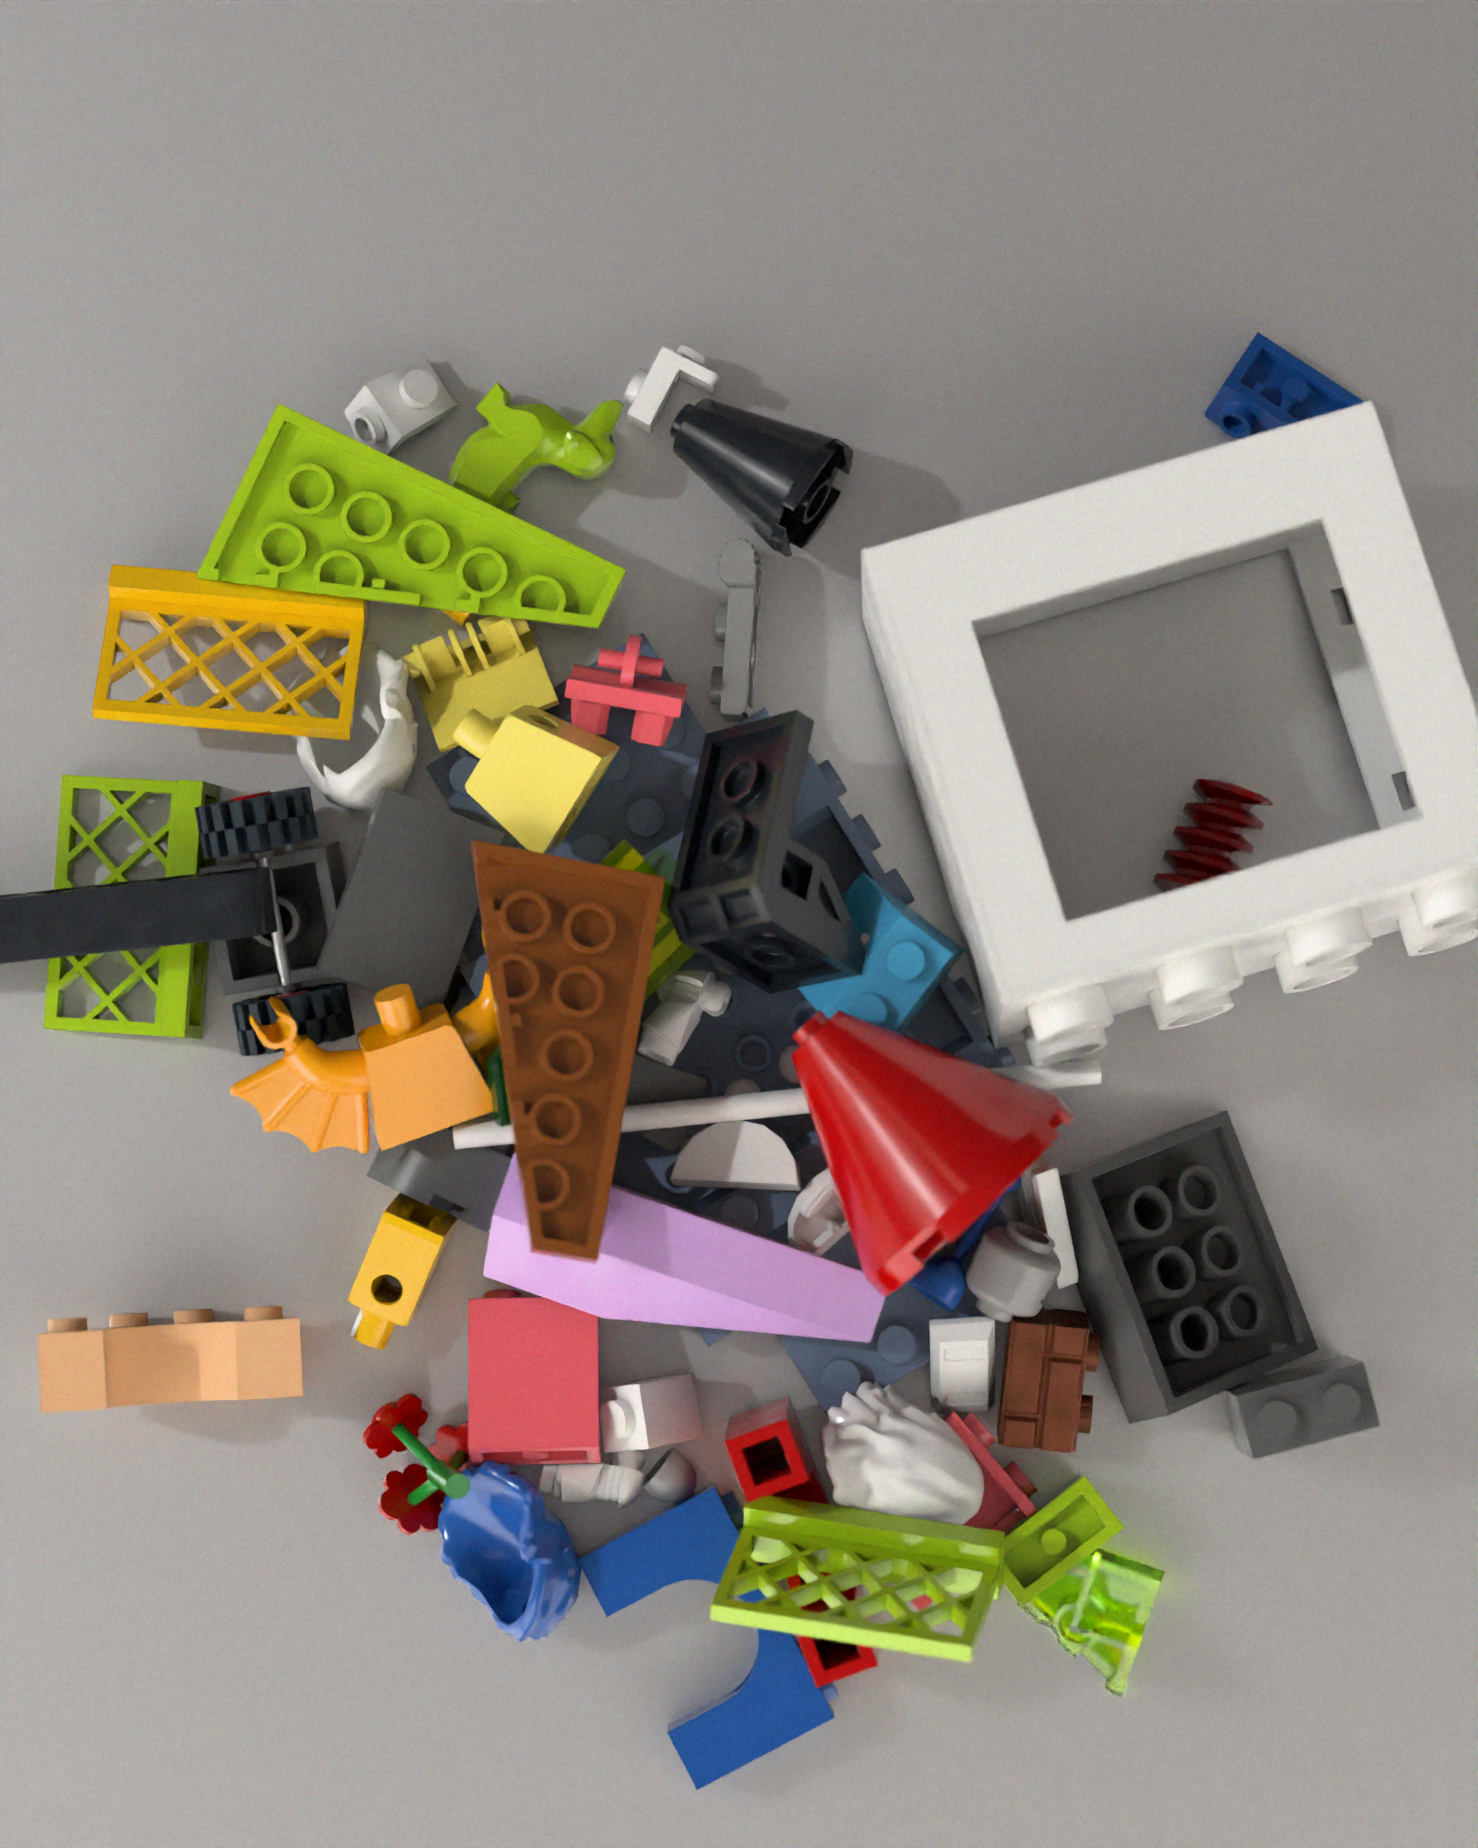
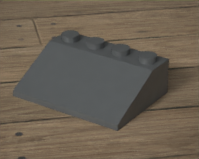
M1227 1110L1059 1174L1079 1274L1076 1286L1093 1331L1100 1334V1349L1129 1424L1173 1414L1319 1350Z

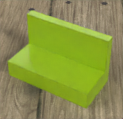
M1085 1476L1079 1477L1038 1509L1030 1518L1024 1520L1005 1535L1003 1584L1022 1608L1125 1528Z

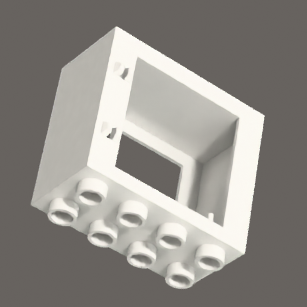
M1372 401L861 550L862 620L996 1049L1026 1041L1033 1066H1049L1085 1056L1105 1047L1108 1044L1104 1028L1115 1021L1114 1014L1151 1004L1158 1029H1175L1207 1020L1231 1009L1234 1005L1229 991L1243 984L1242 977L1276 967L1283 992L1294 993L1337 981L1356 972L1359 967L1354 954L1372 945L1371 938L1400 930L1408 955L1420 956L1459 945L1478 936V715ZM1288 548L1380 830L1066 922L977 639ZM1340 590H1344L1345 597L1343 600L1351 622L1344 626L1341 625L1331 594ZM1405 773L1404 785L1411 806L1414 808L1403 811L1392 777Z

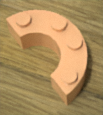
M283 1305L245 1307L244 1319L213 1321L212 1308L173 1311L174 1323L149 1325L148 1312L110 1314V1327L88 1329L87 1317L48 1319V1332L37 1334L41 1413L98 1410L120 1406L169 1402L303 1396L300 1319L283 1318Z

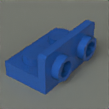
M1257 332L1204 414L1206 418L1217 424L1227 435L1236 439H1243L1356 406L1364 401Z

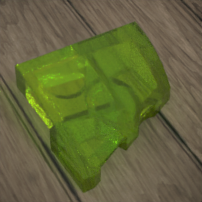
M1098 1548L1023 1608L1018 1602L1017 1605L1037 1624L1049 1627L1056 1634L1058 1644L1073 1658L1080 1654L1107 1679L1104 1685L1105 1689L1113 1695L1122 1697L1165 1571Z

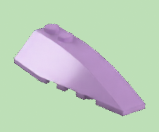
M516 1153L512 1157L493 1213L482 1276L606 1319L869 1343L872 1341L886 1297H883L868 1282L861 1269L611 1183L599 1257L596 1264L532 1253L529 1249Z

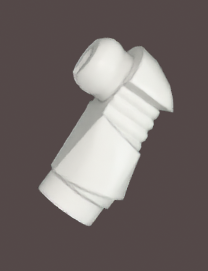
M686 969L672 976L675 982L674 988L670 990V994L666 996L665 1001H662L642 1024L644 1031L638 1047L640 1054L647 1059L672 1066L677 1055L681 1053L699 1023L702 1012L706 1011L712 1016H719L725 1012L730 1002L731 989L725 982L716 981L715 973L712 971Z
M639 1450L612 1452L610 1465L605 1462L544 1464L539 1491L561 1499V1503L604 1500L605 1502H617L619 1509L632 1503L643 1490L642 1486L647 1480V1476L641 1472L645 1464V1457Z

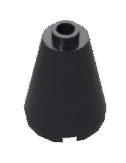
M707 398L700 400L695 406L690 403L686 404L677 414L670 429V436L675 439L673 452L773 550L785 557L792 556L791 543L802 549L822 527L841 494V491L832 487L837 471L840 469L849 475L852 466L853 450L839 439Z

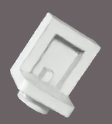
M680 345L677 352L662 346L649 372L639 367L624 394L622 401L631 406L627 412L628 423L651 434L680 379L708 394L714 395L719 386V375L710 370L714 362L698 351L684 345Z
M420 353L364 385L345 409V416L351 424L354 435L361 443L391 456L403 441L448 416L458 403Z

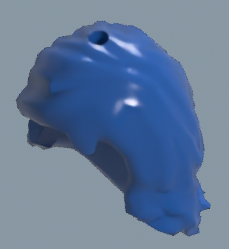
M487 1460L480 1467L471 1465L461 1471L470 1481V1489L467 1495L460 1499H453L447 1494L444 1496V1508L438 1515V1529L442 1534V1546L439 1555L443 1563L450 1566V1572L453 1577L466 1583L473 1597L488 1607L499 1629L508 1635H514L520 1642L529 1637L533 1640H540L541 1637H547L557 1627L577 1601L581 1567L577 1561L579 1554L565 1524L544 1504V1497L533 1482L514 1471H510L509 1465L505 1463L499 1465L495 1460Z

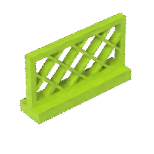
M62 775L54 889L78 887L73 881L74 863L90 849L93 850L111 872L100 884L131 881L127 874L151 852L166 868L165 877L200 873L199 869L214 864L216 858L204 859L194 808L220 802L221 786L197 780L178 779V781ZM79 790L101 791L116 809L92 832L77 817ZM115 792H131L134 794L123 802ZM150 794L171 795L170 819L152 836L131 811ZM125 819L144 844L119 866L98 841L121 820ZM77 831L83 840L75 847ZM168 838V847L166 853L162 849L160 844ZM210 942L163 946L144 963L132 950L119 951L135 971L111 993L89 969L105 953L88 954L83 959L79 955L48 959L43 1029L203 1039ZM68 959L74 967L66 973ZM159 964L157 981L151 971ZM82 976L102 1001L83 1018L63 1017L64 991ZM142 979L157 996L155 1023L134 1022L118 1003ZM110 1009L119 1021L101 1020L99 1018Z
M772 1495L749 1503L746 1501L744 1506V1526L711 1602V1620L971 1663L992 1599L998 1600L1003 1586L1005 1532ZM757 1562H763V1563H769V1564L760 1567V1566L757 1564ZM820 1572H826V1573H832V1574L829 1575V1576L824 1577ZM799 1574L807 1584L784 1592L776 1582ZM884 1582L894 1583L896 1585L888 1587ZM862 1584L871 1594L849 1602L840 1592ZM755 1589H759L767 1597L755 1603L733 1600L734 1597ZM949 1592L962 1595L953 1597ZM927 1595L936 1605L913 1612L904 1602ZM823 1599L832 1609L821 1613L803 1611L800 1607ZM887 1609L896 1620L882 1624L869 1622L864 1617ZM952 1620L963 1633L961 1636L933 1632L930 1627Z

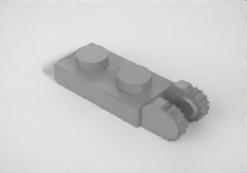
M738 537L737 540L731 538L730 542H725L726 545L723 548L721 547L722 553L719 554L722 560L718 562L717 574L729 590L728 604L718 603L716 608L715 640L725 642L723 667L713 666L710 685L711 704L720 705V715L728 722H742L750 717L753 712L762 572L759 570V567L762 566L760 562L761 557L757 555L758 551L753 549L754 545L752 543L749 544L747 539L741 540Z

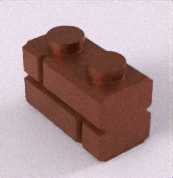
M1042 1307L1036 1315L1031 1317L1013 1315L1008 1325L997 1423L998 1444L1005 1447L1039 1448L1045 1451L1072 1453L1076 1451L1077 1433L1089 1434L1092 1420L1093 1395L1082 1394L1085 1371H1097L1100 1334L1089 1333L1090 1326L1086 1313L1063 1309L1047 1310Z

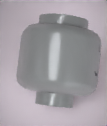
M1010 1221L1006 1227H994L988 1230L983 1236L965 1274L968 1288L978 1297L975 1304L976 1307L987 1316L1002 1322H1010L1013 1315L1019 1317L1036 1315L1042 1309L1061 1271L1060 1260L1053 1251L1055 1242L1042 1231L1018 1221Z

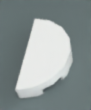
M743 1120L715 1123L694 1135L678 1154L670 1178L674 1186L801 1191L799 1166L784 1140L764 1125Z
M829 1168L813 1177L795 1200L788 1218L789 1244L821 1256L849 1231Z

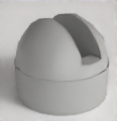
M672 1447L646 1475L647 1480L642 1488L660 1502L680 1503L693 1494L697 1483L696 1471L691 1462L677 1449Z

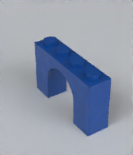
M713 1483L692 1494L683 1502L675 1503L580 1553L577 1561L607 1617L678 1581L697 1579L719 1584L740 1536V1529L744 1526V1511L732 1490L721 1495L716 1484ZM757 1562V1564H758L760 1567L769 1564V1563ZM759 1589L738 1596L742 1601L752 1603L767 1598ZM757 1628L759 1637L757 1655L753 1666L744 1680L727 1694L668 1724L667 1733L697 1790L835 1718L830 1701L839 1697V1693L833 1682L816 1688L796 1634Z

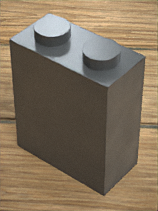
M1345 1355L1251 1379L1222 1392L1236 1448L1253 1460L1380 1426L1364 1362Z

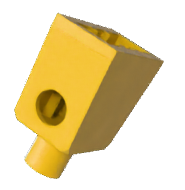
M401 1192L396 1196L382 1215L348 1297L350 1303L361 1308L350 1332L354 1339L376 1349H385L395 1325L407 1327L423 1301L459 1218L419 1202ZM385 1274L397 1278L402 1287L390 1284Z

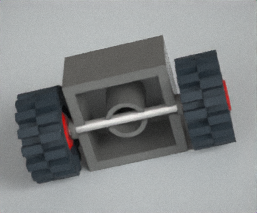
M300 787L271 792L270 790L194 808L204 859L253 852L249 853L250 857L206 866L199 869L200 873L253 867H269L278 931L261 936L213 941L223 996L275 987V994L257 996V998H249L232 1004L241 1055L257 1056L265 1053L272 1054L285 1051L284 1048L270 1049L264 1046L250 1023V1015L254 1016L259 1024L265 1026L271 1025L279 1019V1016L268 1001L269 998H278L283 1001L297 1025L296 1034L298 1036L306 1035L316 1045L338 1041L339 1039L355 1035L346 983L321 984L314 987H302L301 982L334 977L315 970L346 886L339 841L276 852V847L319 838L310 788Z

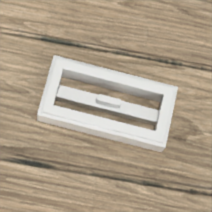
M1039 1157L1021 1175V1186L1014 1191L1020 1222L1042 1231L1055 1242L1053 1251L1060 1260L1061 1271L1053 1286L1061 1289L1078 1282L1077 1277H1079L1058 1168L1042 1157Z

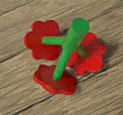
M414 1393L402 1396L397 1402L383 1405L375 1413L371 1424L365 1430L362 1438L363 1443L369 1449H373V1453L378 1458L389 1456L393 1450L403 1452L409 1449L424 1465L410 1464L402 1472L390 1471L383 1479L386 1491L379 1496L378 1509L386 1519L397 1521L398 1528L406 1535H412L419 1529L426 1532L438 1529V1515L442 1511L440 1504L444 1500L445 1493L453 1499H460L467 1495L470 1489V1481L461 1471L472 1465L468 1450V1421L461 1423L457 1428L449 1424L442 1425L436 1431V1442L430 1445L428 1449L417 1439L419 1435L418 1428L426 1422L428 1413L421 1407L422 1401Z

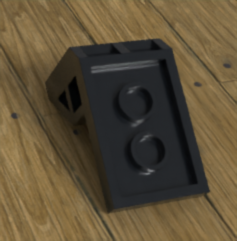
M798 710L706 734L667 903V909L679 941L769 994L861 975L866 954L864 945L825 859L789 838L796 814L797 798L804 766L808 759V748L814 720ZM780 876L782 877V886L779 885Z

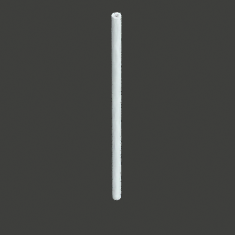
M1099 1058L1070 1060L1044 1067H1034L1031 1064L992 1068L994 1071L1040 1089L1102 1083ZM802 1088L625 1106L621 1132L807 1114L810 1111ZM494 1119L453 1125L455 1149L514 1144L512 1126L500 1127L495 1124Z

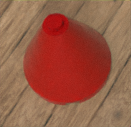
M819 1010L791 1036L800 1045L791 1055L864 1276L883 1297L888 1296L926 1265L924 1261L947 1241L951 1243L975 1221L1060 1136L1054 1129L1062 1123L1068 1125L1075 1117L1072 1110L1056 1094L841 1010H838L830 1018Z

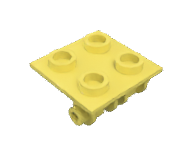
M487 616L478 620L482 631L479 634L476 633L470 621L465 623L469 638L459 641L454 629H450L447 632L452 645L447 647L443 637L439 636L420 645L418 643L412 645L414 652L402 656L403 660L407 662V670L415 682L440 753L459 746V744L452 740L453 734L465 715L473 708L498 725H501L510 712L523 705L534 706L544 711L560 704L527 620Z

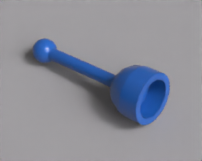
M1021 1176L973 1221L951 1256L939 1255L925 1262L926 1265L909 1282L918 1293L937 1306L953 1312L963 1297L967 1286L966 1272L961 1263L1006 1195L1016 1191L1021 1186Z

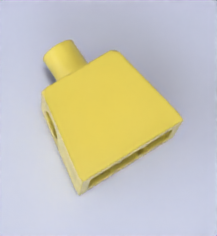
M523 705L510 712L501 725H498L473 708L462 719L452 737L454 742L480 759L466 782L465 789L467 793L528 851L549 854L560 847L620 748L611 741L530 705Z

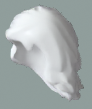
M363 642L350 741L289 735L296 739L297 752L301 763L326 800L343 808L357 810L374 809L382 787L402 793L417 759L418 723L414 721L412 702L406 695L409 676L407 662L403 659L398 660L396 656L387 651L380 650V646L372 642ZM348 645L344 648L330 646L326 649L324 658L318 659L319 662L327 668L347 654ZM308 668V671L298 675L293 681L292 686L286 690L291 693L314 677L315 674ZM344 673L336 678L342 686ZM326 686L300 703L311 717L338 719L340 702Z
M868 1381L863 1382L859 1386L855 1396L845 1392L842 1397L841 1407H830L828 1410L830 1422L820 1431V1440L822 1442L820 1450L827 1459L826 1468L835 1489L833 1491V1499L838 1502L839 1506L958 1525L965 1524L978 1513L984 1492L983 1471L967 1445L947 1422L937 1416L936 1412L928 1413L919 1405L906 1399L901 1392L893 1390L890 1384L881 1388L877 1382L872 1385Z

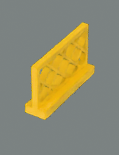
M111 564L108 583L110 600L92 705L93 718L350 741L363 641L366 640L369 621L368 600L201 580L195 578L198 573L195 571ZM122 619L150 622L160 634L133 651L120 637ZM196 626L213 627L223 640L198 657L180 638ZM260 631L277 633L287 645L263 662L244 644V642ZM323 637L349 639L347 654L327 668L308 650L310 646ZM171 645L187 665L161 682L144 662ZM234 650L251 670L225 688L208 667ZM118 651L123 659L115 664ZM298 656L315 676L289 693L272 673ZM132 670H135L151 688V690L135 701L110 699L112 684ZM344 673L342 686L336 678ZM198 675L215 695L199 707L184 706L172 695V692ZM260 681L279 699L277 703L264 712L246 711L236 700L237 697ZM326 686L340 702L338 719L311 717L300 703Z

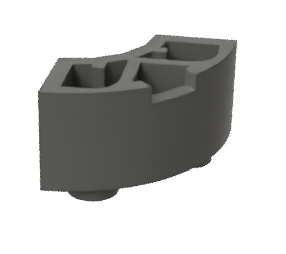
M453 1126L383 1151L379 1148L367 1176L419 1202L447 1212L465 1221V1223L490 1234L493 1213L515 1153V1146L510 1144L506 1153L489 1146L455 1149Z

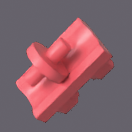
M629 634L625 652L605 648L600 649L598 667L619 670L621 672L574 664L571 676L567 678L564 697L572 699L571 722L575 726L595 735L606 734L611 706L632 709L636 711L631 739L638 743L664 746L675 717L680 718L688 684L638 676L637 674L661 678L664 659L640 655L642 636Z

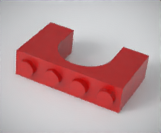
M790 1396L729 1417L724 1443L747 1503L772 1495L830 1504ZM820 1572L824 1577L829 1576V1575L832 1574V1573ZM799 1574L786 1578L790 1590L807 1584ZM860 1585L840 1592L849 1602L864 1597ZM823 1599L800 1607L803 1611L821 1613L832 1609ZM872 1615L864 1617L867 1621L874 1622ZM796 1634L816 1688L878 1666V1647Z

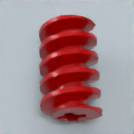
M1196 779L1192 788L1205 803H1186L1182 810L1185 816L1196 826H1176L1172 833L1174 838L1186 849L1166 850L1162 857L1176 873H1156L1152 882L1163 893H1167L1242 871L1243 869L1230 858L1232 852L1252 853L1254 846L1241 835L1242 829L1262 830L1264 823L1250 811L1252 805L1272 806L1273 803L1264 796L1234 783L1218 779Z

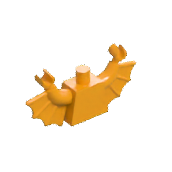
M482 929V939H483L484 948H485L484 935H483V929ZM489 969L485 971L483 987L478 997L451 1017L443 1003H436L418 1009L411 986L408 984H396L382 989L374 996V1002L381 1023L362 1029L357 1033L359 1049L327 1051L318 1047L306 1035L298 1036L296 1034L297 1025L283 1001L278 998H269L268 1001L279 1016V1019L275 1023L265 1026L259 1024L256 1018L250 1015V1023L263 1045L270 1049L284 1048V1057L238 1081L230 1089L232 1095L239 1096L254 1105L264 1122L262 1126L264 1131L271 1132L275 1130L293 1134L309 1147V1150L314 1153L334 1146H343L366 1154L370 1149L369 1120L381 1151L490 1113L493 1111L491 1090L477 1063L480 1065L489 1079L487 1058L499 1043Z

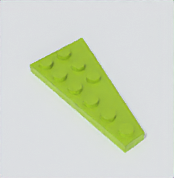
M278 403L195 578L601 629L628 571Z

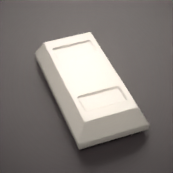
M984 1316L929 1320L931 1407L940 1414L949 1413L952 1410L955 1413L988 1411L995 1403V1319Z

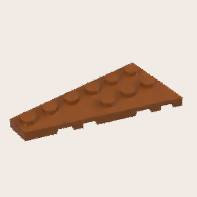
M472 840L470 846L529 1249L532 1253L596 1264L601 1246L665 877Z

